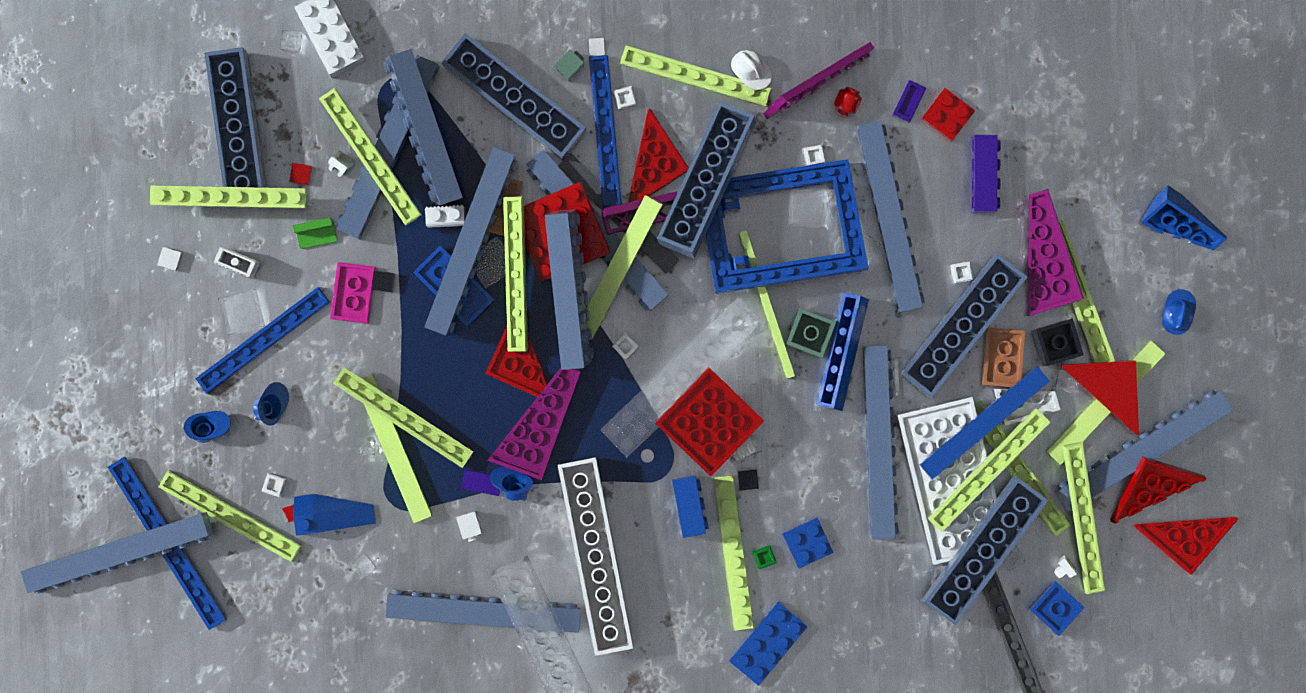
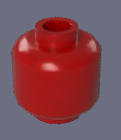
M847 86L845 89H840L834 101V106L838 108L837 112L848 116L849 113L855 114L862 101V97L859 95L860 92Z

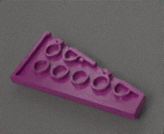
M871 42L867 43L784 93L763 113L766 119H769L778 112L782 113L790 108V105L794 102L796 104L799 103L809 93L812 95L817 92L821 86L827 83L826 81L829 79L833 80L842 74L841 71L845 69L848 71L856 65L855 62L858 60L863 62L871 56L869 53L874 49V46Z
M1049 189L1030 194L1027 316L1084 299Z
M560 368L487 461L542 480L581 371L576 369L561 370Z

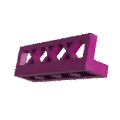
M677 191L651 197L663 204L653 224L665 222L667 215L661 211L664 206L673 204ZM643 199L604 208L601 216L607 235L627 231L631 223L625 219L629 214H636ZM615 218L621 223L619 227L611 229L608 219Z

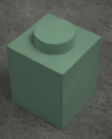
M569 50L554 67L569 82L585 66L582 61L584 58L579 52Z

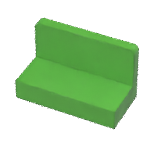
M332 218L293 225L300 249L337 242L334 220Z

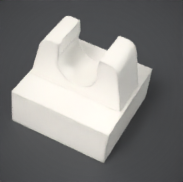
M338 151L329 160V170L332 171L336 167L339 170L338 176L341 177L347 170L352 168L355 161L341 151Z
M1066 555L1059 558L1058 563L1060 565L1054 569V573L1058 578L1065 574L1071 578L1077 574V569Z

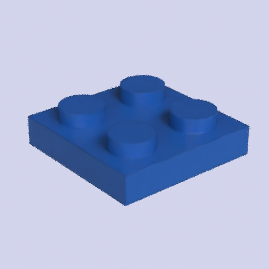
M817 517L782 533L798 569L834 553Z
M1054 581L1029 610L1055 634L1060 636L1085 607Z

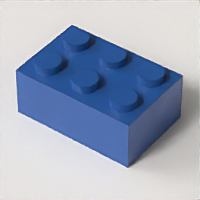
M695 475L672 479L683 538L706 534L705 529H709L707 517L702 515V510H705L703 497L699 498L698 491L702 490L700 479H696Z

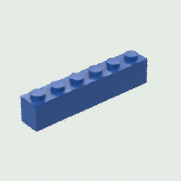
M843 292L816 405L843 411L869 299Z

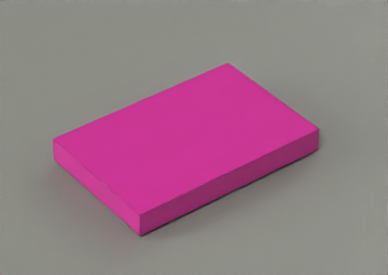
M337 262L330 319L369 324L376 267Z

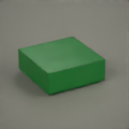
M770 545L752 551L759 570L777 563Z

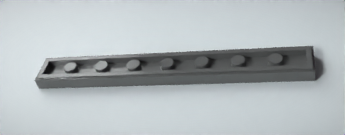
M570 153L558 167L575 184L581 181L587 196L603 211L600 181ZM629 214L625 220L631 223L634 215ZM612 218L611 220L619 227L621 222ZM649 231L640 249L666 274L679 259L668 248L659 245L657 237Z
M995 572L982 591L1022 693H1043L997 572Z

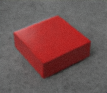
M292 163L289 182L309 185L312 166Z

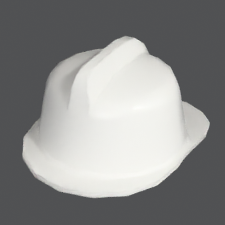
M745 50L740 51L732 58L731 67L733 72L747 87L753 90H762L769 85L772 78L771 70L757 53Z

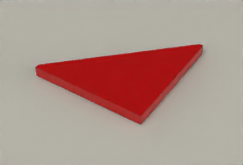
M651 109L647 111L628 203L641 200L645 195L650 197L687 173L689 169Z
M506 327L485 374L538 397L547 386V382L530 336L528 334V351H508Z
M1135 360L1061 365L1063 370L1072 376L1075 381L1105 406L1117 419L1125 424L1134 434L1139 435Z
M1142 456L1110 520L1116 524L1119 522L1118 520L1127 516L1131 517L1143 511V508L1150 505L1154 506L1166 500V497L1175 493L1179 494L1200 481H1206L1207 478L1204 475Z
M1224 517L1135 524L1133 527L1191 575L1237 522L1238 518Z

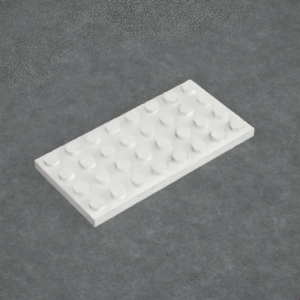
M973 397L897 415L933 565L948 562L953 558L997 498L992 481L943 532L927 519L987 458L982 438L933 480L930 479L919 465L977 416Z

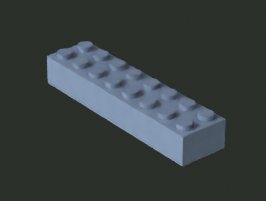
M466 33L441 62L447 70L562 160L565 159L587 131L585 126Z
M240 47L205 52L223 187L266 188L247 51Z
M412 49L386 57V62L383 63L386 73L391 75L392 81H390L393 92H397L399 99L396 102L399 110L404 112L405 118H403V123L412 135L409 136L412 147H416L418 154L415 157L418 165L423 167L424 173H422L424 183L430 187L431 191H428L431 202H434L435 205H443L463 198Z
M722 102L718 103L657 237L659 245L695 259L756 124L755 115Z
M576 209L552 211L545 215L561 370L585 368L594 359V350L590 348L592 331L588 329L590 312L586 310L588 293L584 291L586 274L582 271L584 255L583 252H580V245L582 244L581 233H578L580 217L579 214H576Z
M998 253L994 254L899 375L928 398H932L1027 279V276Z
M1013 476L921 600L954 625H957L1049 500L1020 478Z

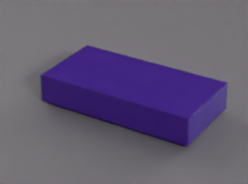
M909 80L892 115L910 123L925 93L926 87Z
M464 470L461 489L499 496L500 489L491 483L489 474Z

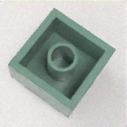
M800 308L785 345L821 359L836 322Z

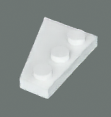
M993 389L996 400L1008 389ZM1055 391L1036 392L1003 420L1004 426L1023 421L1035 408L1043 415L1059 411L1060 406Z

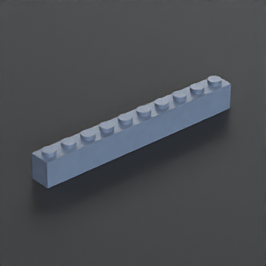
M417 55L415 61L428 94L440 67L437 63ZM397 93L392 101L394 104L392 110H388L385 115L384 121L386 123L383 128L379 129L376 135L378 140L375 144V147L391 170H393L410 133V130L406 129L403 123V118H405L404 112L399 110L396 102L399 99ZM364 164L360 170V173H362L360 179L356 180L352 187V190H354L352 197H348L344 207L346 210L343 215L340 214L336 222L339 231L361 240L382 194V190Z
M881 120L860 124L857 126V133L897 311L901 313L923 307L922 304L925 301L923 293H919L918 273L915 274L914 271L916 260L915 256L910 253L912 242L910 236L906 235L905 229H908L907 220L902 217L901 213L904 207L902 199H898L897 195L899 184L897 180L894 181L893 177L895 166L889 159L891 149L884 137L887 136L885 124L882 125Z
M495 147L492 148L426 321L425 328L445 336L453 333L456 325L453 321L456 315H460L463 307L460 304L463 297L466 298L470 288L467 284L469 279L473 280L477 270L474 268L475 263L481 260L483 255L482 245L487 243L490 233L488 229L496 221L497 215L494 213L496 208H500L502 205V192L504 189L507 190L511 179L508 178L510 171L514 172L518 161L515 160L514 154Z
M544 149L526 164L529 168L526 171L533 179L537 177L541 182L539 184L540 188L546 194L548 192L552 194L573 185ZM593 208L611 250V253L601 257L605 264L609 266L622 240L616 233L607 235L602 217ZM635 257L624 279L628 283L626 288L632 295L636 293L640 297L638 302L645 310L647 308L653 310L668 297V294Z
M864 346L862 350L870 538L896 539L895 534L899 533L898 522L895 523L898 506L897 503H894V496L897 495V486L893 484V476H896V465H892V457H895V446H892L891 438H894L895 435L894 426H891L894 410L893 407H890V399H893V390L889 388V380H892V369H888V361H891V350H888L887 346Z
M1211 390L1203 395L1204 399L1199 402L1198 400L1191 402L1187 405L1188 409L1183 412L1179 410L1171 415L1172 419L1167 422L1162 420L1155 425L1156 428L1151 432L1149 430L1144 431L1138 435L1140 437L1134 442L1130 440L1122 445L1123 449L1120 451L1114 450L1106 455L1107 459L1102 462L1098 460L1090 465L1091 468L1087 470L1091 498L1135 472L1142 456L1154 460L1234 411L1222 391ZM1065 480L1057 485L1058 489L1054 492L1065 510L1071 511L1068 481Z
M205 512L23 570L21 575L27 593L34 591L35 595L46 592V587L52 586L53 589L65 586L64 582L68 580L74 583L83 580L82 576L87 574L90 578L99 575L100 570L106 569L107 572L118 569V564L124 563L125 566L137 563L136 559L140 557L143 560L155 557L154 553L159 551L162 555L172 552V547L179 546V549L191 546L190 542L197 540V543L209 540L208 536L214 533L208 514Z
M393 590V593L387 594L386 618L579 633L581 608H577V604L566 603L564 607L558 606L556 602H546V605H539V601L528 600L526 604L519 603L520 600L508 599V602H500V598L489 597V601L481 600L480 596H470L469 599H462V595L451 594L449 598L443 597L441 593H431V596H423L424 592L413 591L411 595L404 594L403 590Z

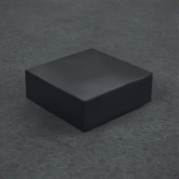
M375 271L372 289L392 292L395 273Z
M757 469L737 471L740 491L759 489Z

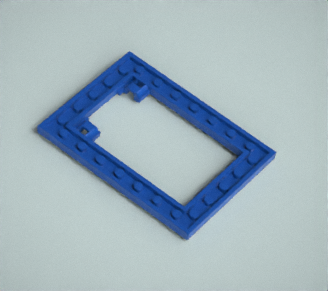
M848 159L731 177L706 232L715 294L860 272L869 269ZM833 183L845 253L751 268L749 256L732 258L731 253H728L723 218H725L724 212L732 209L734 211L740 210L738 197ZM730 198L733 199V201H731V202H726V201H725V199H730ZM744 264V269L737 270V265Z

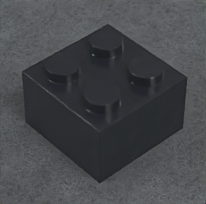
M1073 318L1032 330L1042 367L1084 355Z

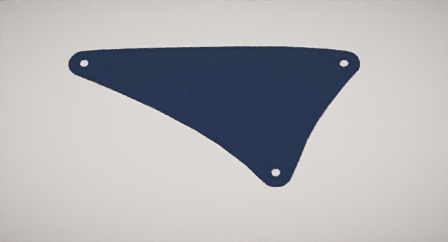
M392 78L384 83L377 98L381 128L386 123L384 118L387 111H391L394 104L392 101L397 93L393 92L390 81H392ZM428 92L427 95L463 198L443 205H435L434 202H431L428 191L431 190L429 185L424 183L422 177L424 170L417 163L415 155L418 153L416 147H412L409 136L412 135L409 133L392 172L422 216L406 226L392 206L398 254L402 329L401 377L398 403L473 451L464 467L461 468L395 425L427 504L431 507L480 494V492L461 489L464 470L490 475L493 470L504 467L487 460L537 397L485 374L507 327L505 236L490 233L487 243L482 245L483 255L481 260L476 261L474 266L477 270L473 279L494 301L468 327L455 316L453 321L456 323L452 334L449 333L448 336L425 328L436 295L413 272L439 246L452 256L463 227L428 228L426 226L425 208L463 205L467 216L486 166L444 108ZM525 247L528 334L548 384L561 368L552 278L540 281ZM601 325L594 338L590 340V348L594 350V359L585 368L576 369L581 371L546 470L542 480L529 476L533 484L561 483L558 464L594 457L597 458L601 482L651 483L666 476L673 465L674 452L666 433L655 424L658 420L657 415L622 356L612 347L614 344ZM645 449H649L654 453V458L649 463L641 459V453ZM388 463L383 483L384 494L394 507L403 511H409Z

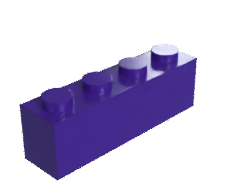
M998 135L972 136L971 213H996L997 209H1000L1001 201L1000 197H997V190H1000L1001 181L1000 178H997V171H1000L1001 161L997 159V152H1000L1001 142L998 140Z

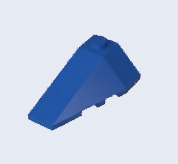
M1169 185L1154 197L1141 220L1142 223L1156 232L1162 234L1166 232L1174 235V238L1177 239L1182 237L1191 240L1193 244L1215 250L1227 240V236L1185 196Z
M318 494L294 497L293 518L296 536L376 524L373 504Z

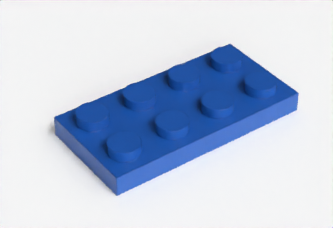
M439 246L413 272L435 295H437L451 256ZM469 279L467 284L470 287L466 298L463 297L460 304L463 307L460 315H456L467 327L494 301L474 279Z
M777 602L734 653L729 662L759 686L808 626L781 603Z

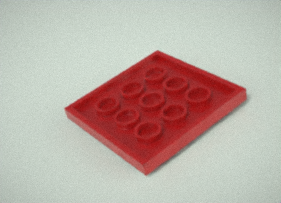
M581 181L524 205L525 247L541 282L551 278L545 215L552 211L576 209V214H579L580 225H578V233H581L582 236L580 252H583L584 255L583 264L611 253Z
M708 367L655 424L711 477L764 420Z

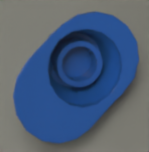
M1178 289L1168 296L1162 315V324L1167 332L1180 335L1191 327L1196 310V301L1190 292Z
M280 382L269 384L261 397L256 399L253 405L254 418L256 420H261L264 424L270 426L278 423L289 402L288 389L284 384Z
M222 411L198 413L187 418L184 423V431L189 438L200 443H207L214 438L224 435L230 428L231 421L229 416Z
M499 467L490 474L491 483L503 491L507 499L512 501H525L527 499L528 491L533 486V481L529 476L506 467Z

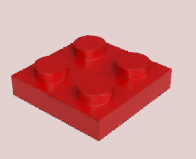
M944 88L921 119L952 142L975 110Z

